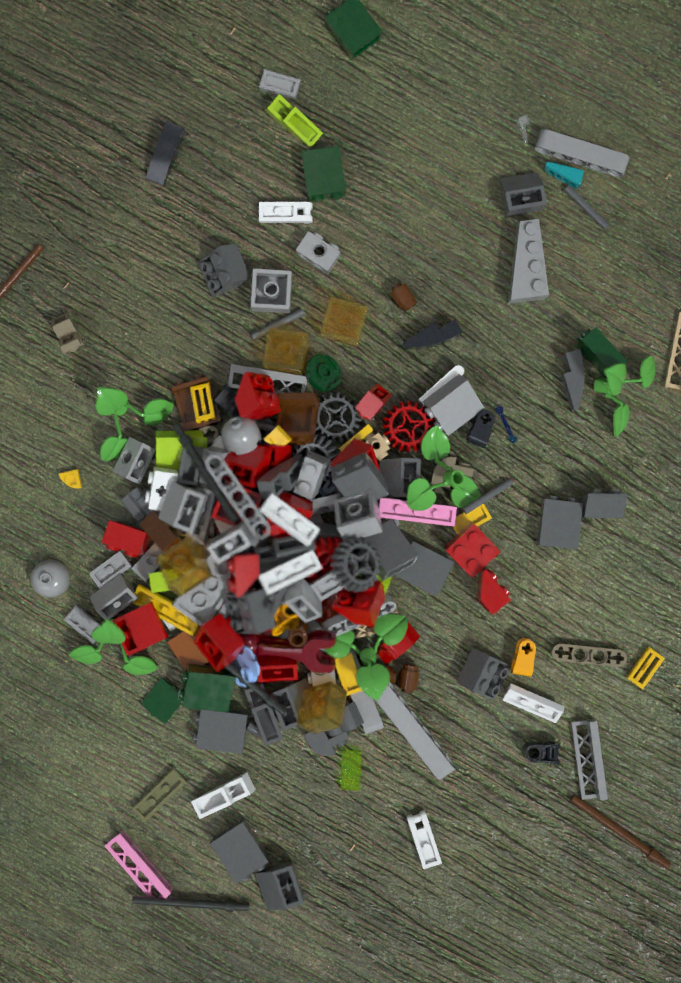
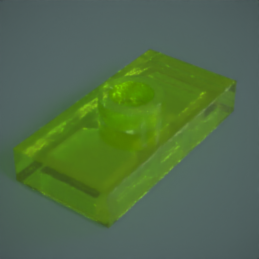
M342 750L341 790L360 791L362 751Z

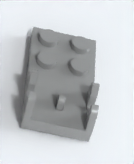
M211 553L202 558L199 564L200 567L172 603L173 607L200 626L212 619L225 601V595L231 593L227 587V578H230V572L226 568V560L217 564Z

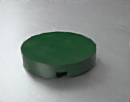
M317 354L306 363V378L315 389L329 392L341 382V369L332 357Z

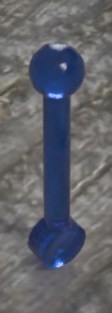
M498 406L496 412L500 414L510 436L509 441L515 443L517 438L513 436L503 414L504 409L502 406Z

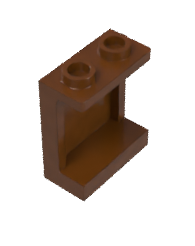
M199 375L194 377L193 381L187 383L185 380L175 383L174 387H171L184 431L198 430L209 425L222 423L218 405L214 401L215 420L208 419L206 422L203 420L197 424L190 387L209 382L213 399L215 395L208 376ZM204 388L203 393L206 404L207 414H210L206 388ZM195 390L199 414L201 416L203 415L199 390Z
M314 392L277 393L281 411L278 414L276 427L279 425L290 436L292 440L289 443H296L298 445L313 443L320 404Z

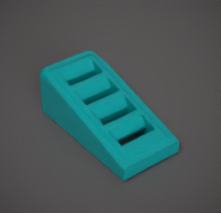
M546 162L543 169L544 172L575 189L580 187L584 171L581 169L552 162Z

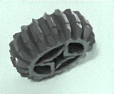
M329 392V399L322 395L321 397L324 402L319 404L315 432L321 431L318 434L319 438L325 434L326 442L329 440V437H332V444H335L336 438H339V442L343 443V436L350 440L348 433L355 436L356 432L353 428H360L355 422L362 421V418L356 417V415H359L358 410H354L358 403L351 405L354 400L352 397L346 401V393H344L342 398H339L340 392H336V397L334 398L332 392ZM330 403L343 404L338 410H332L330 407H327ZM347 409L350 410L352 415L350 426L343 419ZM322 410L329 417V420L324 427L320 423V414ZM340 413L339 419H341V422L335 420L331 423V419H333L331 414L337 415ZM335 425H338L344 428L345 431L340 433H331L329 432V429H331Z
M315 434L313 443H306V445L295 444V449L292 450L291 454L294 457L303 455L304 460V452L307 448V455L314 452L330 459L322 482L323 485L332 476L330 463L341 452L335 451L337 445L331 446L332 440L326 442V436L319 438V435Z
M358 537L349 538L339 543V547L334 549L336 554L331 556L334 559V562L330 564L334 566V570L331 573L337 575L335 581H340L339 586L354 592L365 591L368 587L374 586L373 582L378 580L376 575L381 573L378 567L382 564L378 563V559L381 556L375 554L377 549L372 548L373 543H367L366 539ZM353 549L358 551L357 554L353 555L350 552ZM360 574L362 577L356 580L354 577Z

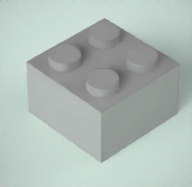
M253 269L252 311L290 313L292 271Z
M371 489L334 500L337 529L343 540L356 537L361 539L383 532L379 505Z

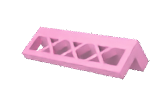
M387 498L377 500L380 518L455 526L457 507L433 504L427 510L414 511L408 508L407 501Z
M124 830L119 832L105 845L106 849L148 897H155L151 893V885H154L161 893L158 897L166 898L171 894L173 887ZM117 842L124 852L115 851L111 845ZM126 856L131 858L136 867L127 865ZM139 870L143 872L149 881H141L139 879Z

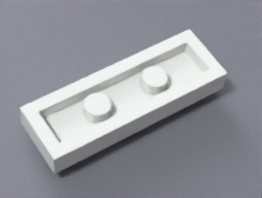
M274 494L267 498L259 510L306 546L311 544L320 530Z
M312 550L260 575L258 578L268 596L321 570L322 567Z
M510 684L503 696V701L554 723L558 721L564 712V706L513 684Z

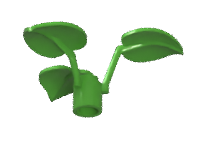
M649 355L642 361L640 377L638 379H625L627 373L625 364L618 363L604 370L607 378L598 377L594 383L595 392L604 393L606 398H610L618 403L613 416V437H617L626 428L630 417L629 406L623 404L622 401L614 396L620 393L623 383L641 382L643 388H647L652 384L656 373L653 356Z
M98 387L96 410L101 415L113 414L118 431L117 437L110 436L102 443L100 448V458L102 461L118 459L128 440L127 438H122L118 415L125 414L127 408H130L139 416L144 417L143 421L146 425H157L166 420L171 414L174 407L173 402L166 399H154L145 405L144 412H140L127 402L128 397L125 392L115 388Z
M438 425L429 429L421 442L422 455L426 460L435 459V462L447 469V471L443 475V482L432 486L425 479L418 478L413 480L407 489V506L414 511L429 509L436 501V494L432 489L447 485L453 487L450 493L453 504L458 508H463L479 498L481 494L475 483L469 477L464 476L462 471L453 470V467H449L439 461V459H444L449 454L450 443Z
M396 614L380 616L374 625L375 633L380 637L377 639L373 649L365 648L359 651L352 644L355 639L352 631L336 636L335 645L332 648L325 649L334 658L347 656L350 652V647L355 650L364 666L357 671V684L367 696L376 701H379L387 688L390 675L384 666L376 664L375 653L382 639L388 646L396 645L403 639L408 626L407 618Z
M107 618L92 631V638L100 643L96 649L90 645H82L74 648L68 654L69 657L78 662L94 664L102 659V654L99 651L103 644L114 643L121 645L123 658L126 662L123 665L125 671L134 675H145L159 668L153 660L147 657L134 656L130 659L127 657L121 644L125 641V634L112 622L115 618Z

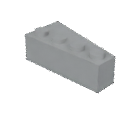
M539 219L520 221L517 226L508 304L544 300L549 296Z

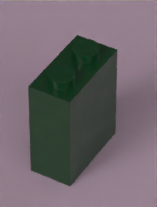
M344 0L341 6L337 9H331L325 16V26L351 61L382 39V30L359 0Z
M333 146L301 151L308 201L319 203L323 202L324 199L339 200L346 196L340 147Z
M597 327L592 331L588 328L577 338L578 343L575 347L581 349L582 355L604 378H607L604 373L605 369L614 364H626L628 362Z
M187 664L186 671L183 670L181 682H183V687L179 688L178 700L181 701L182 708L228 712L236 677L226 668L216 672L212 666Z

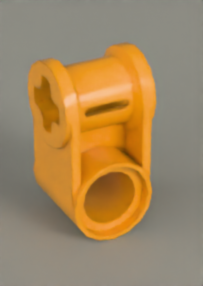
M287 604L279 606L276 615L273 616L276 627L271 628L273 636L282 634L289 628L293 620L301 619L296 613L293 615L287 614L292 610Z
M521 638L517 641L511 665L512 674L532 676L536 646L530 639ZM527 643V645H529L530 648L524 651L522 649V646H526Z

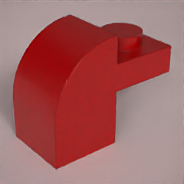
M407 622L406 634L398 644L388 646L383 642L378 646L376 653L386 665L392 660L397 659L421 637L409 622Z

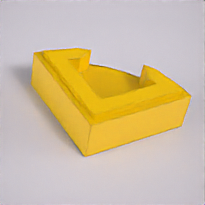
M279 425L264 438L267 443L285 445L292 440Z
M78 469L59 473L60 479L67 486L77 489L82 488Z

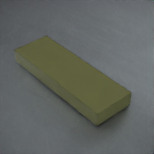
M174 767L131 809L145 823L187 780Z

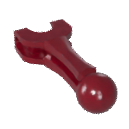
M316 629L310 632L307 642L300 647L293 646L288 639L272 638L264 635L259 637L257 634L240 635L245 643L244 646H248L253 651L254 656L257 654L258 656L270 655L291 658L303 662L310 671L315 673H331L335 669V659L320 651V649L332 648L335 645L336 634L332 631ZM244 647L240 651L241 654L244 653Z

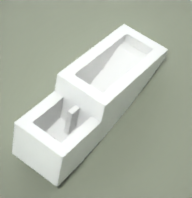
M246 772L197 797L191 803L199 819L232 805L235 801L252 794L256 789Z

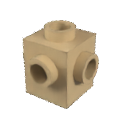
M371 433L364 438L365 443L370 445L376 442L380 444L379 449H374L376 459L380 461L389 455L387 451L390 449L388 446L390 442L385 435L381 436L379 433L376 435Z

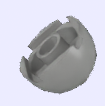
M233 417L224 424L221 431L222 443L229 453H231L230 451L236 452L237 455L251 452L257 447L256 443L262 439L259 427L251 418Z
M43 560L31 572V586L41 596L48 598L59 596L69 587L70 571L59 560Z

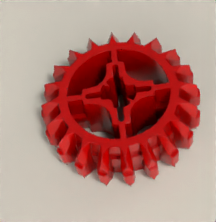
M401 401L399 402L400 408L398 409L396 405H393L392 408L395 412L393 413L388 410L387 414L391 417H384L383 419L389 422L382 425V428L388 429L383 435H390L391 437L388 438L389 442L394 441L392 448L399 444L400 452L403 450V446L406 447V453L410 452V447H413V451L416 452V445H419L421 448L424 435L428 429L434 427V425H428L429 422L433 421V418L427 419L426 416L428 415L426 412H422L425 406L422 405L420 409L416 408L418 402H415L414 406L411 407V402L407 401V406L404 407ZM407 411L416 413L422 420H411ZM401 413L403 423L396 428H392L394 418ZM406 420L409 423V425H414V427L411 428V432L408 431V429L403 428V426L406 425ZM424 425L422 436L415 440L414 430ZM405 433L410 442L398 439L395 434Z
M328 535L327 539H323L320 536V541H315L316 549L313 551L322 569L307 576L311 582L334 569V566L330 565L334 562L331 556L336 554L334 549L339 547V543L344 542L343 539L339 540L337 536L331 539Z

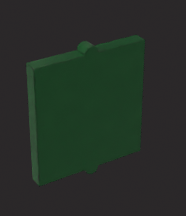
M161 678L140 705L148 710L151 716H155L166 724L181 705V701L178 700L176 686H172Z

